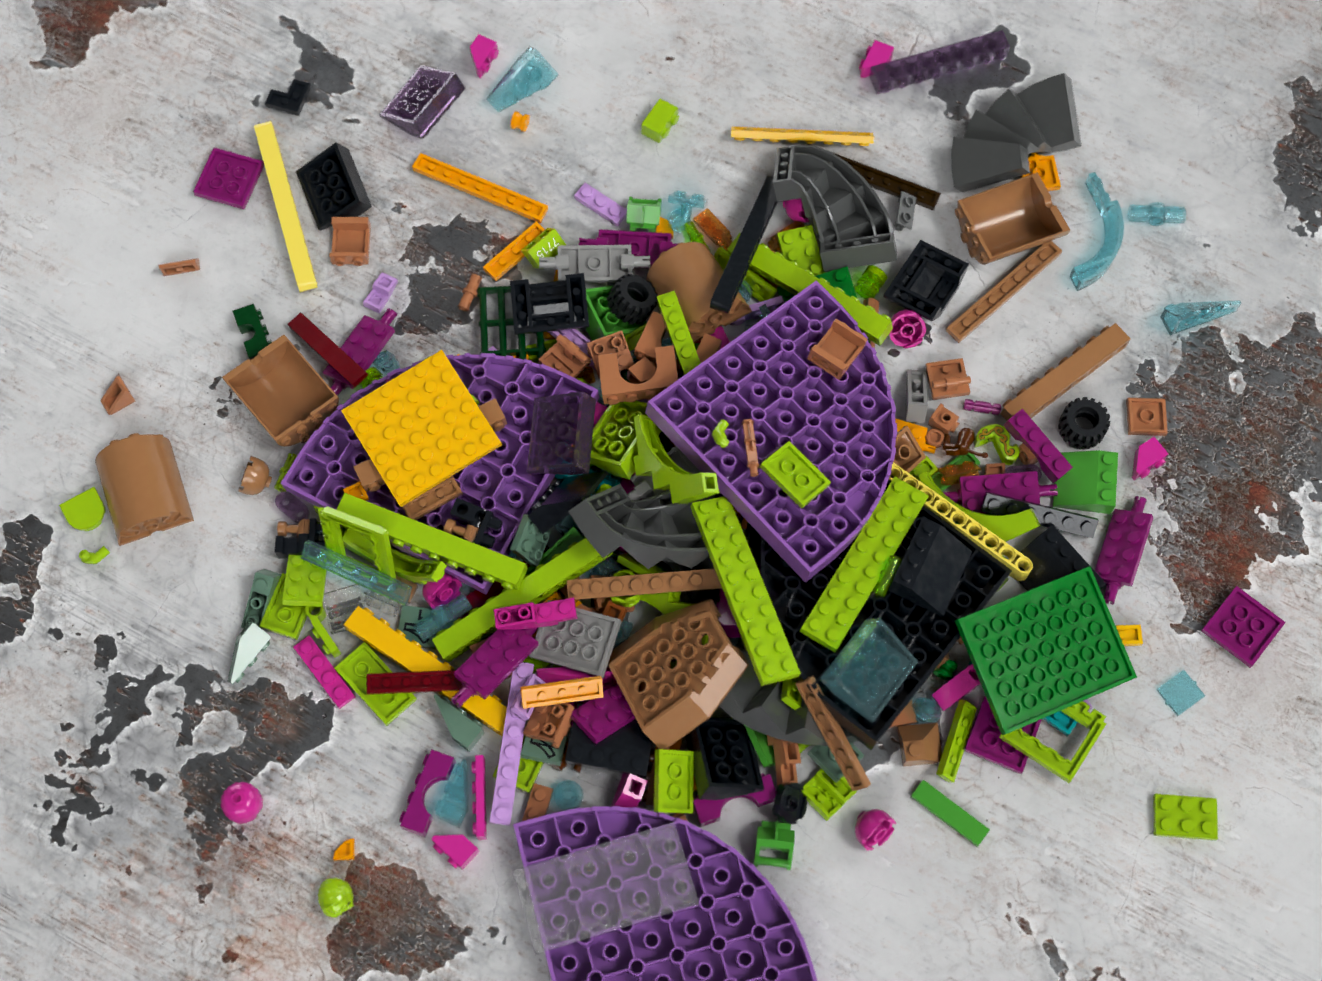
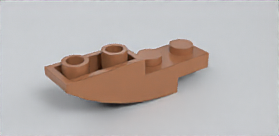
M767 735L768 746L774 747L777 786L787 782L798 783L796 764L801 763L798 743L780 740Z

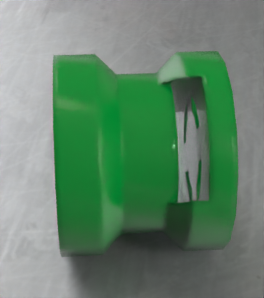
M949 659L933 673L943 680L950 681L954 677L953 671L957 669L958 665Z

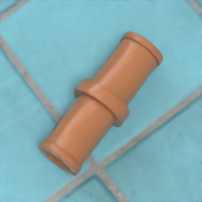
M471 274L466 288L462 291L463 296L457 306L460 310L469 311L473 298L477 296L476 291L482 281L480 276Z

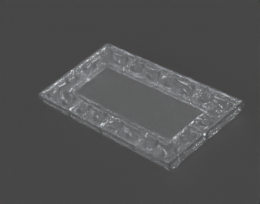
M675 822L513 871L536 955L699 904Z

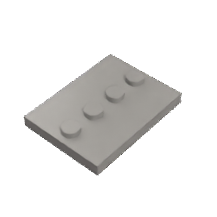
M576 608L578 619L559 622V625L538 628L535 639L539 642V646L529 655L530 658L604 678L622 621L618 618Z

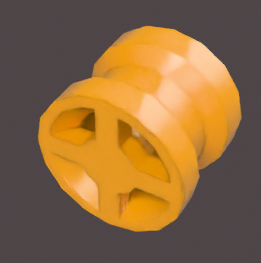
M515 111L512 115L510 127L526 132L530 116L528 114L522 115Z

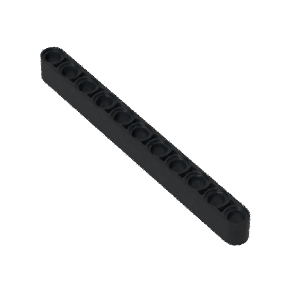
M767 175L712 296L711 309L729 313L778 203L773 187V176Z

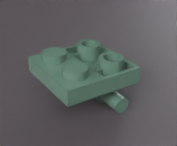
M524 514L510 548L517 555L516 560L521 562L524 560L530 566L538 567L551 532L548 530L542 534L528 518V515Z

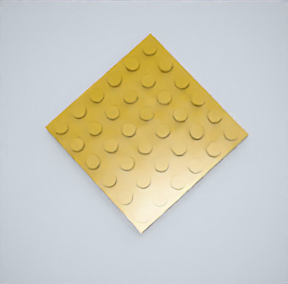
M442 350L341 410L400 507L502 446L501 441Z

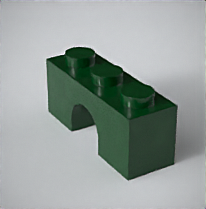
M254 303L233 310L241 334L247 332L255 333L253 338L243 342L250 360L255 358L259 351L272 343L266 337L269 335L266 324L262 325L261 320L264 319L260 309H256Z

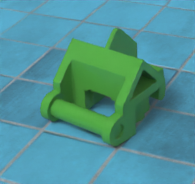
M629 196L627 224H630V231L643 228L655 233L656 225L659 226L661 198H658V200L633 199V197Z
M762 821V827L758 826L754 866L766 865L784 867L787 870H791L795 830H791V824L779 823L778 821ZM773 849L787 853L788 856L787 859L761 857L759 853L760 850Z

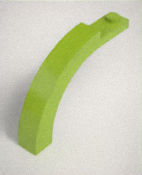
M342 525L341 533L344 547L374 564L376 555L372 552L371 546L373 541L369 535ZM391 548L396 576L426 585L428 581L437 582L444 576V570L447 565L442 561L414 558Z

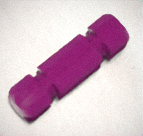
M965 399L964 410L971 411V409H974L975 412L987 414L992 412L991 414L999 415L1001 412L1000 404L993 403L991 405L990 402L977 400L973 402L971 399Z

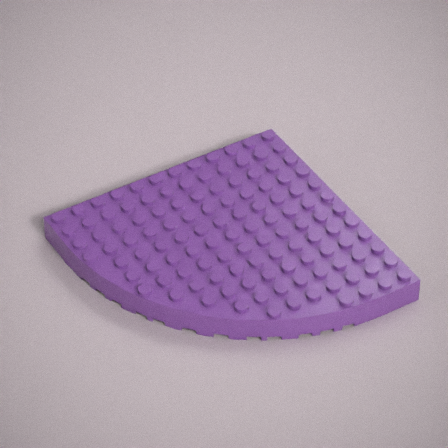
M817 280L649 400L645 414L701 473H716L719 492L805 583L842 553L868 522L883 496L891 475V468L896 453L895 442L897 437L896 408L894 399L891 396V385L888 384L882 362H879L875 348H872L868 342V337L864 332H861L858 323ZM835 319L846 323L848 327L867 338L864 349L840 380L807 359L812 347L819 343ZM721 419L729 423L725 430L729 445L725 448L717 445L712 437V432ZM745 419H752L754 422L759 463L758 476L756 477L750 476V469L747 467L742 421ZM788 441L831 481L828 488L802 509L760 468L763 461Z
M494 353L446 355L469 393L479 401L478 406L496 398L507 421V425L502 430L495 432L502 446L454 474L453 477L463 493L457 498L493 512L495 517L502 520L503 524L499 532L489 529L488 535L496 539L490 550L509 556L511 545L523 515H529L533 511L531 507L546 492L599 400L598 389L544 364L533 363L527 359L522 360L507 355L506 357L498 356ZM422 361L412 363L411 366L403 369H395L387 373V376L379 380H373L370 385L352 394L351 398L343 405L340 404L336 408L337 410L323 421L320 428L313 432L281 482L284 489L319 508H326L328 506L337 509L344 495L343 489L360 481L354 466L370 459L341 410L386 384L387 379H394ZM386 483L374 492H366L370 499L367 502L408 517L403 507H400ZM456 498L416 521L443 531L446 521L452 519L450 512ZM455 520L457 526L467 527L468 523ZM455 533L452 534V535H454V536H457V537H459V538L464 539L463 537H461V536H459V535H457V534H455ZM390 540V545L415 558L432 560L428 557V554L423 552L421 555L414 553L410 550V547L405 545L403 547L396 546ZM447 565L444 570L445 573L485 595L493 584L484 580L483 576L479 574L473 576L466 573L465 569L461 567L455 569Z
M620 806L576 808L513 824L552 981H818L804 938L786 904L775 891V888L742 854L714 834L688 821L674 818L661 812Z

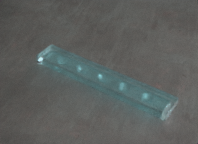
M310 540L305 542L301 559L404 606L408 603L412 586Z

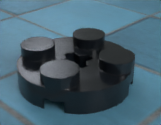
M787 782L777 786L772 813L782 823L796 824V821L802 819L806 813L807 797L803 796L801 790L804 791V789L798 783Z

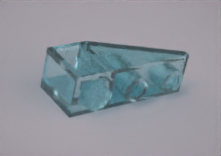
M465 759L462 760L461 764L458 763L453 772L455 776L452 782L449 781L444 789L446 794L443 800L437 802L435 807L437 818L460 828L469 810L468 763Z

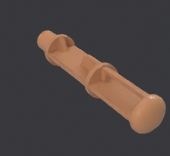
M745 419L742 421L747 467L750 469V476L756 477L758 476L759 463L754 422L752 419Z

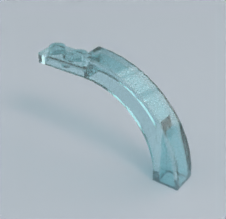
M1096 172L1088 175L1085 184L1103 219L1105 238L1103 247L1093 258L1079 266L1073 267L1070 278L1077 291L1092 285L1107 272L1120 249L1124 234L1123 215L1118 200L1111 201L1109 194L1103 188L1101 178H1098Z

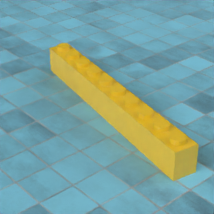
M357 606L344 623L347 631L407 672L454 669L449 663L438 661V657L433 652L422 650V646L415 640L409 641L406 639V635L399 629L395 631L389 627L390 624L383 618L379 620L373 616L374 613L366 607L362 609ZM445 691L438 693L440 695H444L451 701V698L458 691ZM479 695L471 696L460 707L491 730L503 736L507 707L501 704L503 701L495 695H492V697L489 695L484 700Z

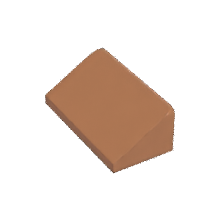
M196 258L161 264L159 268L164 276L199 271L200 264L199 259Z

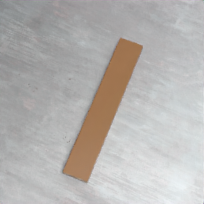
M814 676L808 677L806 680L797 681L795 685L852 791L869 787L871 783L841 726L817 695L818 690L822 693L818 683L816 684L818 687L815 690L811 686L813 682H816Z

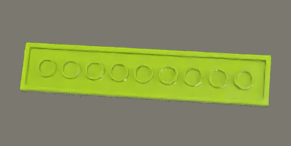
M896 476L893 478L868 522L859 533L800 630L801 633L833 652L837 651L929 495Z
M724 496L693 502L690 508L760 685L763 686L799 677L801 673L732 504Z

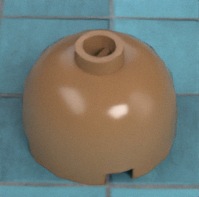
M250 456L252 463L248 462L241 480L243 488L239 487L238 492L247 495H257L265 487L269 488L272 477L269 476L270 469L263 460Z

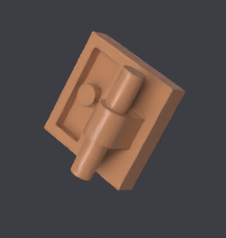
M622 330L586 343L588 355L591 356L599 379L598 355L617 353L620 371L634 365Z
M560 334L556 338L558 342L538 359V363L575 378L591 363L592 359L572 341Z
M963 358L926 363L925 369L932 400L970 395L969 384L971 383V378L966 375Z
M568 703L535 707L523 734L529 738L551 742L552 747L559 749L563 738L567 736L570 730L572 720L570 716L574 707Z

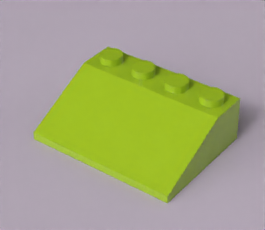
M636 401L619 402L615 405H609L576 455L614 476L630 480L635 472L634 456L638 455L634 416L646 415L647 403ZM655 424L659 436L662 430Z

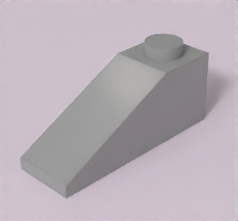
M907 369L906 422L925 423L928 406L926 371Z

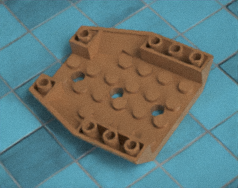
M712 599L654 618L612 650L608 665L641 730L659 749L666 750L709 719L749 666L741 650L732 646L719 623L718 618L721 614ZM708 635L709 641L706 645H703L702 638ZM674 658H676L677 665L675 668L672 669L670 667V663ZM644 681L646 687L644 691L640 692L639 686Z

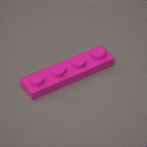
M310 635L294 646L296 652L339 709L355 698V695Z
M475 755V761H472V774L476 776V781H472V793L476 794V802H472L473 814H476V822H473V835L476 834L478 840H487L484 755Z

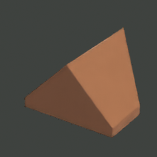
M118 373L100 401L108 414L112 415L134 403L135 399Z

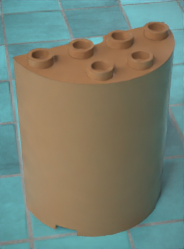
M1038 173L958 200L957 209H955V214L959 219L962 231L960 234L961 240L964 244H967L971 258H975L983 265L1066 236L1070 232V228L1058 207L1053 205L1051 195Z
M681 242L675 247L662 252L646 276V281L652 284L651 286L655 288V293L658 296L675 290L693 343L702 340L705 333L711 335L717 327L721 325L725 327L752 312L739 291L729 313L710 308L712 296L724 270L710 250L702 243Z
M282 335L259 351L255 358L247 359L222 377L276 443L284 447L307 442L313 432L320 428L323 421L337 410L336 408L339 403V397L285 335Z
M134 433L129 435L128 438L111 441L110 445L98 453L95 464L119 546L151 536L155 531H165L194 521L171 442L162 434L140 435Z

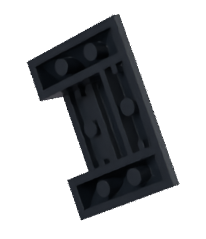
M920 240L883 297L918 313L930 321H934L941 316L957 292L969 263Z
M584 273L565 275L566 280L536 284H530L528 279L510 281L514 334L521 335L589 327Z

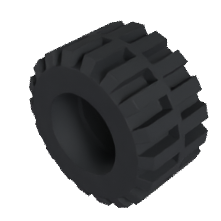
M622 275L608 293V307L611 308L612 314H615L616 318L622 319L624 323L629 322L632 325L634 323L636 325L641 322L643 323L657 305L658 294L655 293V288L644 277L641 278L639 275Z
M1083 397L1082 400L1076 398L1074 402H1069L1059 419L1058 429H1061L1059 432L1060 436H1064L1063 440L1065 442L1069 441L1070 446L1076 445L1077 449H1082V447L1089 449L1091 446H1097L1103 440L1111 421H1109L1110 414H1106L1107 408H1102L1100 401L1096 403L1093 398L1091 400H1088L1087 397ZM1084 417L1093 424V429L1087 430L1079 427L1075 422V418Z

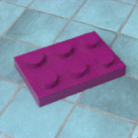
M618 683L604 691L603 698L591 699L575 709L570 716L595 744L636 719Z

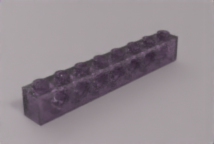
M1003 30L873 66L870 71V79L877 94L887 93L896 88H904L910 84H918L924 80L936 79L945 74H953L959 70H967L973 66L1002 60L1008 56L1010 45Z

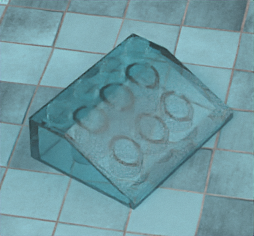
M881 618L867 619L820 679L834 695L870 722H874L918 661Z

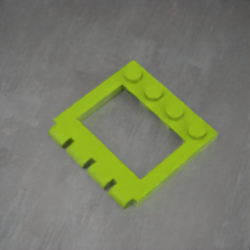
M328 506L318 509L328 559L333 561L335 565L393 587L397 579L388 529ZM340 525L369 535L373 541L371 546L372 552L376 555L374 564L378 568L346 556Z
M1084 701L1061 710L1089 729L1088 734L1071 761L1059 755L1052 748L1042 744L1034 736L1025 733L1021 728L1006 735L1001 734L999 738L1067 783H1070L1106 726V723L1103 722L1106 716L1096 709L1089 713L1090 705Z

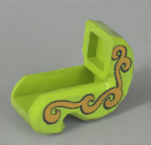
M986 425L978 431L975 437L974 448L992 441L1001 462L1005 463V465H1013L1020 453L1017 444L1013 446L1009 444L1010 433L1002 425Z

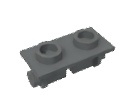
M901 191L900 198L898 199L897 219L894 223L895 229L898 231L903 230L904 227L912 229L917 199L904 191Z

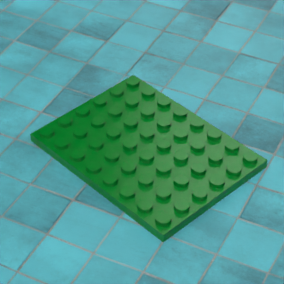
M1090 566L955 620L1002 735H1006L1137 678Z

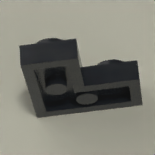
M293 79L288 93L271 89L265 101V106L299 116L310 92L311 84Z

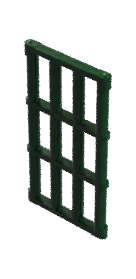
M510 286L479 287L477 289L480 309L478 326L480 327L481 352L479 354L494 353L495 355L505 357L506 355L519 356V359L522 360L526 359L527 354L537 355L538 359L546 353L544 332L536 333L537 348H526L525 334L518 335V349L507 350L506 326L514 325L513 318L506 319L505 293H511ZM486 294H497L498 319L487 320ZM499 326L500 350L488 351V327Z

